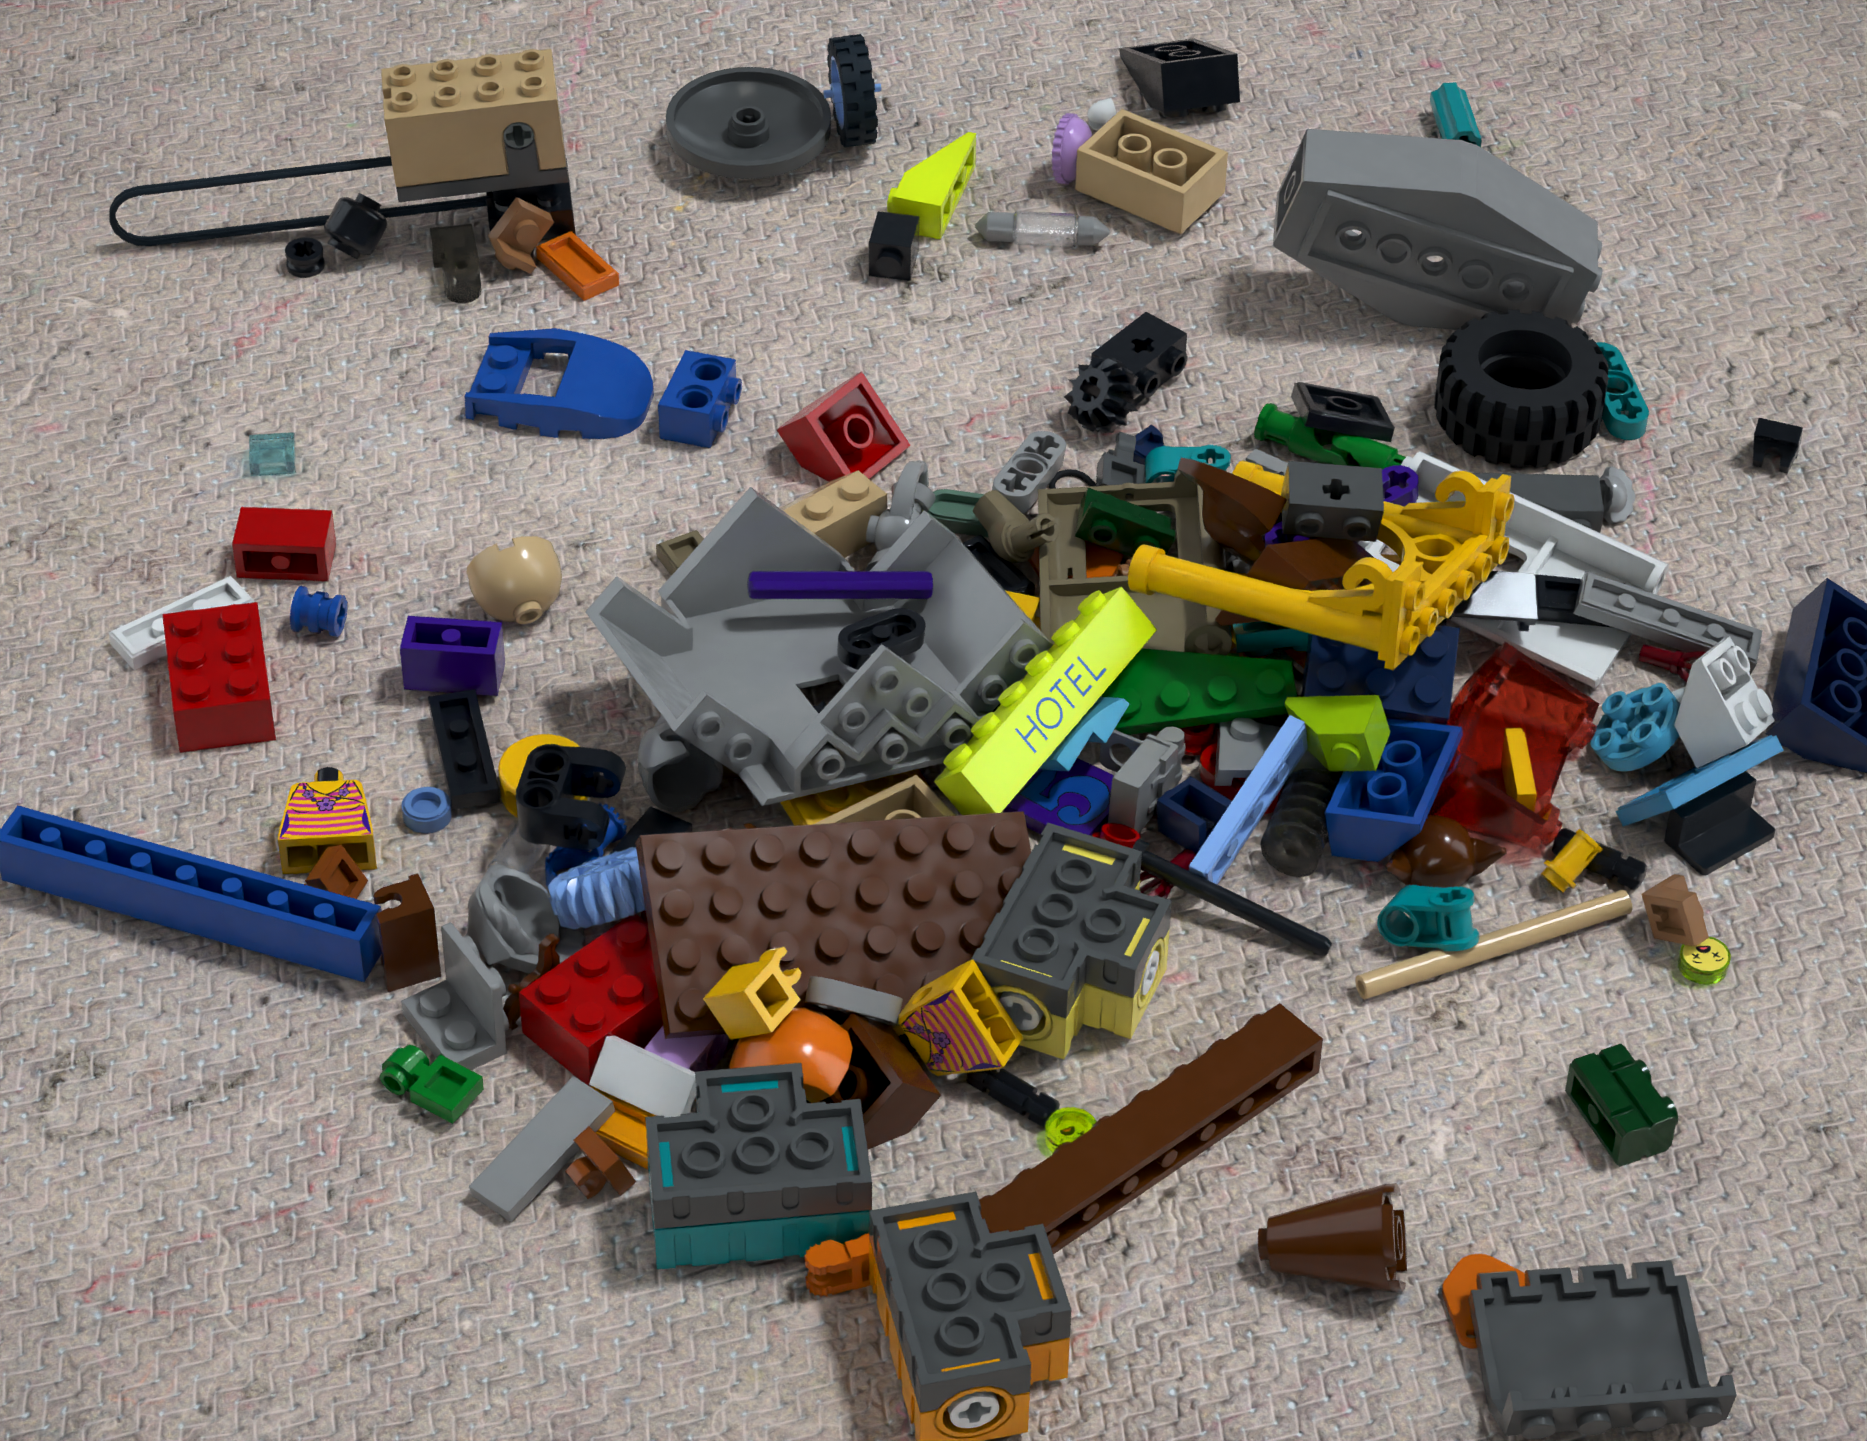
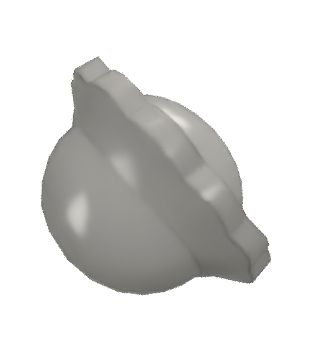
M1613 466L1606 467L1603 475L1599 478L1604 509L1603 517L1609 524L1622 523L1633 512L1632 504L1636 496L1632 489V481L1626 476L1624 470Z

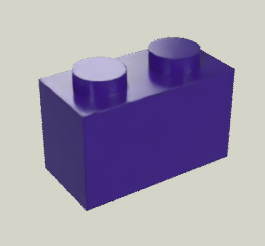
M408 616L400 645L404 690L454 693L475 689L476 695L498 696L505 667L502 622Z

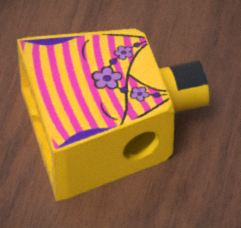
M325 767L315 773L314 782H301L291 786L278 833L282 874L310 873L326 848L336 845H342L360 870L377 869L373 828L363 786L360 781L344 780L340 770Z
M974 960L963 963L917 990L898 1015L899 1025L894 1027L895 1032L910 1053L918 1052L929 1071L937 1076L1004 1068L1023 1039L1020 1031Z

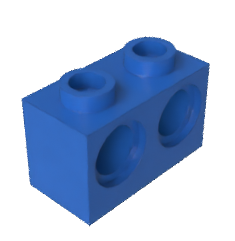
M685 350L658 404L660 439L711 448L717 433L724 432L726 429L731 404L736 405L741 396L742 380L736 378V359Z

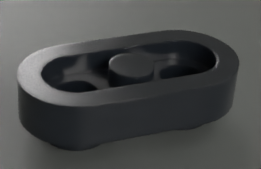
M897 608L848 625L838 635V658L845 665L859 670L881 644L899 657L919 650L924 643L925 620L915 611Z

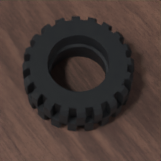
M1507 310L1506 314L1500 315L1496 311L1484 314L1481 320L1478 321L1476 318H1473L1461 326V329L1458 328L1447 339L1446 345L1442 347L1434 408L1437 411L1436 418L1442 429L1446 430L1447 436L1456 445L1461 443L1466 453L1474 457L1481 455L1485 457V461L1495 465H1498L1499 462L1508 463L1510 468H1523L1524 465H1534V468L1547 467L1551 461L1559 464L1571 458L1573 453L1577 455L1590 445V441L1597 436L1600 430L1609 379L1607 360L1593 339L1588 340L1589 337L1585 331L1578 326L1570 327L1567 320L1557 316L1552 319L1545 317L1542 312L1532 311V314L1520 313V310Z

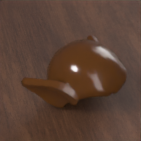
M1428 815L1421 832L1399 847L1392 854L1385 868L1405 885L1442 888L1457 887L1466 883L1471 877L1482 873L1490 865L1507 854L1505 847L1470 837L1466 828L1455 819L1440 815Z

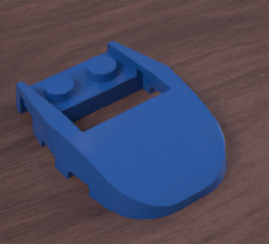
M551 328L490 333L488 337L489 345L471 390L466 392L464 396L466 419L474 420L476 414L497 416L499 426L517 430L519 424L539 428L540 436L558 438L560 430L579 431L583 439H608L626 435L637 429L644 422L654 396V386L647 366L630 349L596 336ZM546 353L568 354L569 362L555 397L520 394L534 359H544Z

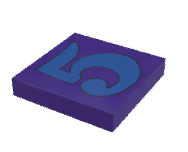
M1079 758L1076 759L1069 771L1038 769L1001 813L1024 811L1027 828L1039 834L1043 832L1047 823L1090 836L1097 832L1101 833L1102 826L1108 824L1112 778L1114 775Z

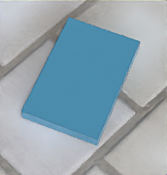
M1769 735L1752 741L1747 746L1699 768L1695 766L1618 807V810L1615 812L1622 826H1626L1673 810L1784 750L1777 736Z

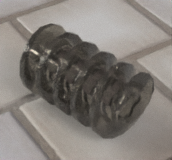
M1301 769L1293 772L1286 780L1260 842L1263 856L1277 871L1288 876L1304 877L1311 875L1317 869L1319 858H1321L1324 851V845L1327 844L1329 839L1325 811L1339 782L1338 778L1319 769Z

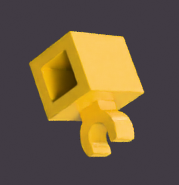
M785 947L765 951L758 962L731 967L703 998L731 1040L772 1033L800 1001L792 985L798 982L802 972L799 968L782 972L779 967L781 958L787 953Z

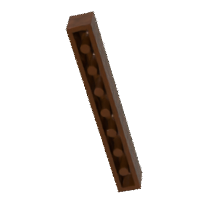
M1280 1003L1264 1014L1254 1015L1243 1028L1226 1039L1215 1041L1206 1053L1188 1065L1182 1064L1178 1066L1167 1079L1150 1090L1139 1092L1128 1105L1113 1115L1100 1118L1088 1132L1073 1142L1061 1144L1053 1152L1052 1156L1032 1169H1024L1010 1184L995 1194L986 1195L979 1199L981 1217L986 1220L989 1233L1006 1230L1013 1232L1024 1230V1227L1043 1224L1052 1252L1055 1254L1318 1074L1323 1038Z

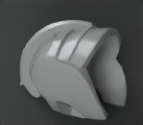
M662 715L655 726L648 729L641 739L638 751L640 776L651 801L660 809L668 812H683L694 808L703 799L706 792L715 791L720 785L723 777V764L676 734Z

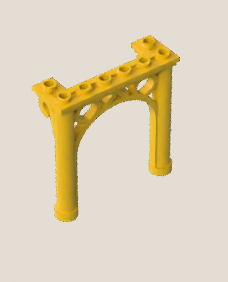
M1243 460L1234 468L1232 474L1267 488L1281 496L1285 476L1264 471L1261 465ZM1455 471L1449 474L1436 488L1435 497L1440 502L1408 503L1406 506L1384 501V513L1377 540L1393 549L1402 563L1392 572L1389 566L1379 559L1372 557L1362 558L1354 563L1343 576L1342 584L1347 590L1309 591L1288 588L1168 556L1163 549L1145 544L1139 546L1133 555L1128 572V586L1131 591L1151 596L1157 592L1378 652V659L1385 661L1384 668L1394 670L1408 655L1412 656L1415 653L1417 646L1427 636L1431 637L1436 627L1445 618H1450L1454 609L1463 600H1467L1470 597L1472 590L1480 582L1487 580L1490 572L1498 564L1502 565L1509 550V538L1504 537L1505 526L1511 517L1515 501L1514 495L1509 494L1511 476L1502 474L1498 479L1491 478L1483 485L1481 480L1474 474L1467 471ZM1455 491H1460L1464 494L1466 498V502L1445 501H1447L1455 493ZM1363 578L1372 582V584L1355 588L1363 581Z

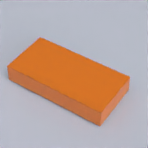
M572 231L536 246L537 259L583 301L619 286V273Z

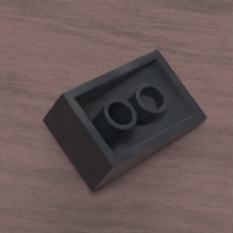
M1194 38L1119 48L1122 61L1151 108L1164 112L1165 117L1189 115L1188 109L1202 108L1203 112H1221L1226 110V104L1240 102L1237 53Z

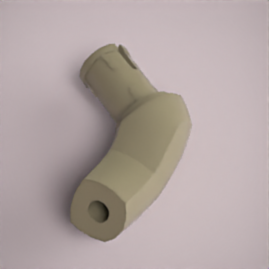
M992 490L984 494L973 509V513L988 532L990 544L994 551L1010 563L1028 561L1033 556L1035 548L1056 540L1059 535L1057 523L1046 529L1042 527L1054 520L1053 516L1048 513H1042L1029 521L998 490Z

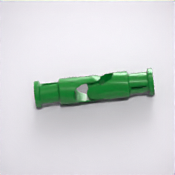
M1267 403L1263 407L1254 430L1255 439L1259 441L1269 439L1288 446L1289 452L1322 464L1384 469L1393 465H1401L1406 458L1398 454V449L1369 438L1305 427L1301 417L1298 418L1279 411L1277 405ZM1332 444L1330 451L1322 446Z

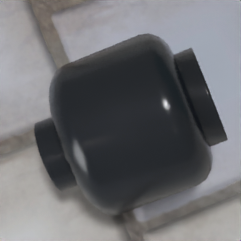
M358 193L355 200L349 197L339 198L324 226L326 235L330 237L327 244L357 260L360 254L371 255L387 228L386 218L378 213L381 204L361 193Z

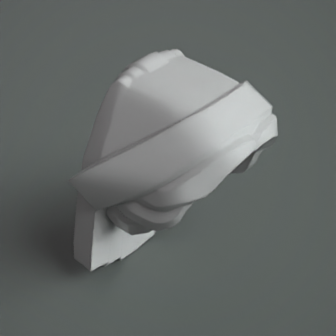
M506 867L497 868L479 883L469 898L466 935L472 938L479 953L485 956L489 965L499 963L530 974L538 963L539 944L547 935L552 933L559 938L555 951L560 956V963L585 946L584 928L569 929L561 927L557 915L553 913L549 893L540 883L532 880L526 873Z

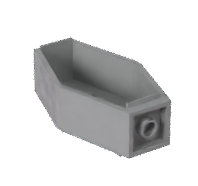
M1307 129L1277 192L1273 247L1390 319L1408 326L1457 330L1458 328L1461 329V326L1473 318L1479 321L1484 314L1495 311L1498 315L1506 314L1507 310H1520V313L1532 314V311L1542 312L1548 318L1554 319L1557 316L1567 320L1570 326L1571 323L1577 324L1580 321L1588 292L1594 293L1601 281L1602 268L1598 267V259L1602 249V241L1598 240V222L1483 148L1463 140ZM1352 230L1361 231V234L1358 235ZM1440 256L1443 259L1439 262H1432L1427 257Z

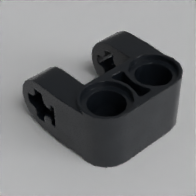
M545 744L536 747L527 757L516 789L518 826L521 837L529 843L563 848L593 850L600 847L604 842L610 822L608 812L594 802L574 799V795L593 798H610L615 796L620 791L625 775L626 766L624 761L617 754L603 749L569 747L556 744Z

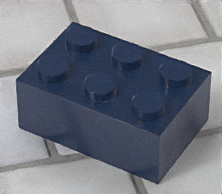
M1438 625L1431 637L1427 636L1417 646L1415 653L1412 656L1408 655L1394 670L1384 668L1385 661L1378 659V652L1309 634L1301 697L1379 695L1386 718L1447 725L1450 716L1460 628Z

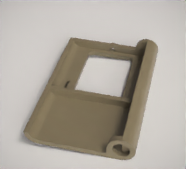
M1178 470L1175 474L1174 482L1142 484L1128 482L1122 485L1038 489V515L1048 513L1054 518V520L1042 527L1046 529L1055 523L1059 526L1057 539L1039 546L1041 632L1052 644H1054V641L1051 639L1053 634L1065 623L1075 620L1081 612L1077 608L1086 597L1098 590L1104 594L1122 586L1157 629L1142 648L1215 655L1229 654L1232 647L1231 625L1221 626L1215 621V618L1221 611L1220 609L1157 592L1150 596L1131 591L1128 586V576L1087 578L1085 540L1075 537L1081 500L1087 488H1091L1148 510L1173 512L1176 516L1178 558L1226 571L1225 549L1212 539L1204 529L1202 517L1203 490L1199 485L1187 480Z

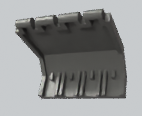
M1671 1260L1632 1263V1279H1627L1623 1264L1579 1266L1578 1283H1573L1569 1267L1526 1270L1525 1286H1519L1516 1271L1478 1273L1476 1278L1477 1290H1471L1468 1301L1488 1410L1504 1435H1522L1527 1439H1542L1553 1435L1555 1432L1578 1431L1582 1435H1598L1607 1432L1611 1428L1634 1427L1638 1431H1654L1664 1427L1666 1424L1689 1423L1693 1427H1709L1722 1420H1726L1737 1396L1733 1376H1721L1715 1387H1711L1709 1384L1686 1275L1675 1276Z

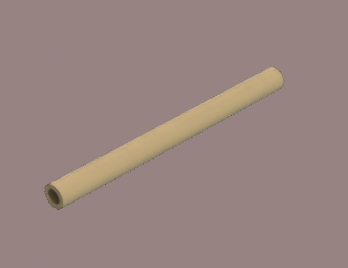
M1625 890L1607 894L1480 935L1478 944L1466 950L1444 951L1437 949L1357 975L1355 978L1356 988L1361 998L1365 1000L1630 914L1632 912V902Z

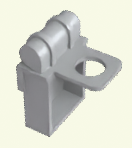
M1166 727L1157 736L1148 734L1144 741L1114 730L1107 742L1101 743L1099 756L1101 764L1105 768L1117 772L1112 778L1108 823L1123 824L1135 829L1139 833L1153 815L1157 816V799L1166 791L1179 785V781L1182 778L1181 761L1185 754L1186 746L1184 743L1185 735L1181 729ZM1113 744H1124L1133 752L1125 764L1120 763L1113 756L1111 750Z

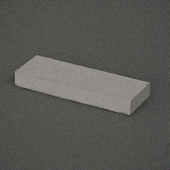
M573 1076L469 1185L471 1195L512 1222L578 1152L579 1147L573 1139L588 1126L596 1132L615 1112L613 1101Z

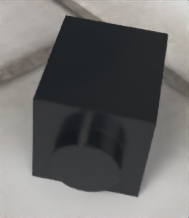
M877 212L869 240V276L911 281L919 252L920 216Z

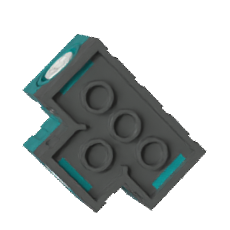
M802 1063L695 1072L697 1113L680 1114L677 1117L665 1118L664 1116L645 1117L649 1190L657 1270L690 1264L692 1266L726 1264L730 1263V1261L746 1260L748 1262L782 1259L783 1256L793 1255L804 1257L806 1250H809L810 1246L820 1245L823 1241L831 1239L845 1245L846 1241L857 1239L869 1233V1211L872 1210V1177L861 1100H842L841 1103L826 1104V1102L807 1103L805 1089H803Z

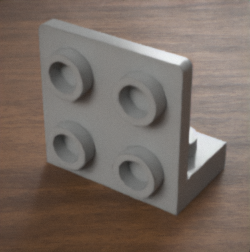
M450 922L441 926L446 980L401 1000L402 1012L436 1058L441 1054L467 1069L473 1070L507 1054L505 1031L509 1030V1022L502 1005V997L506 995V988L499 972L493 967L488 969L482 962L477 946L472 938L468 935L462 937Z

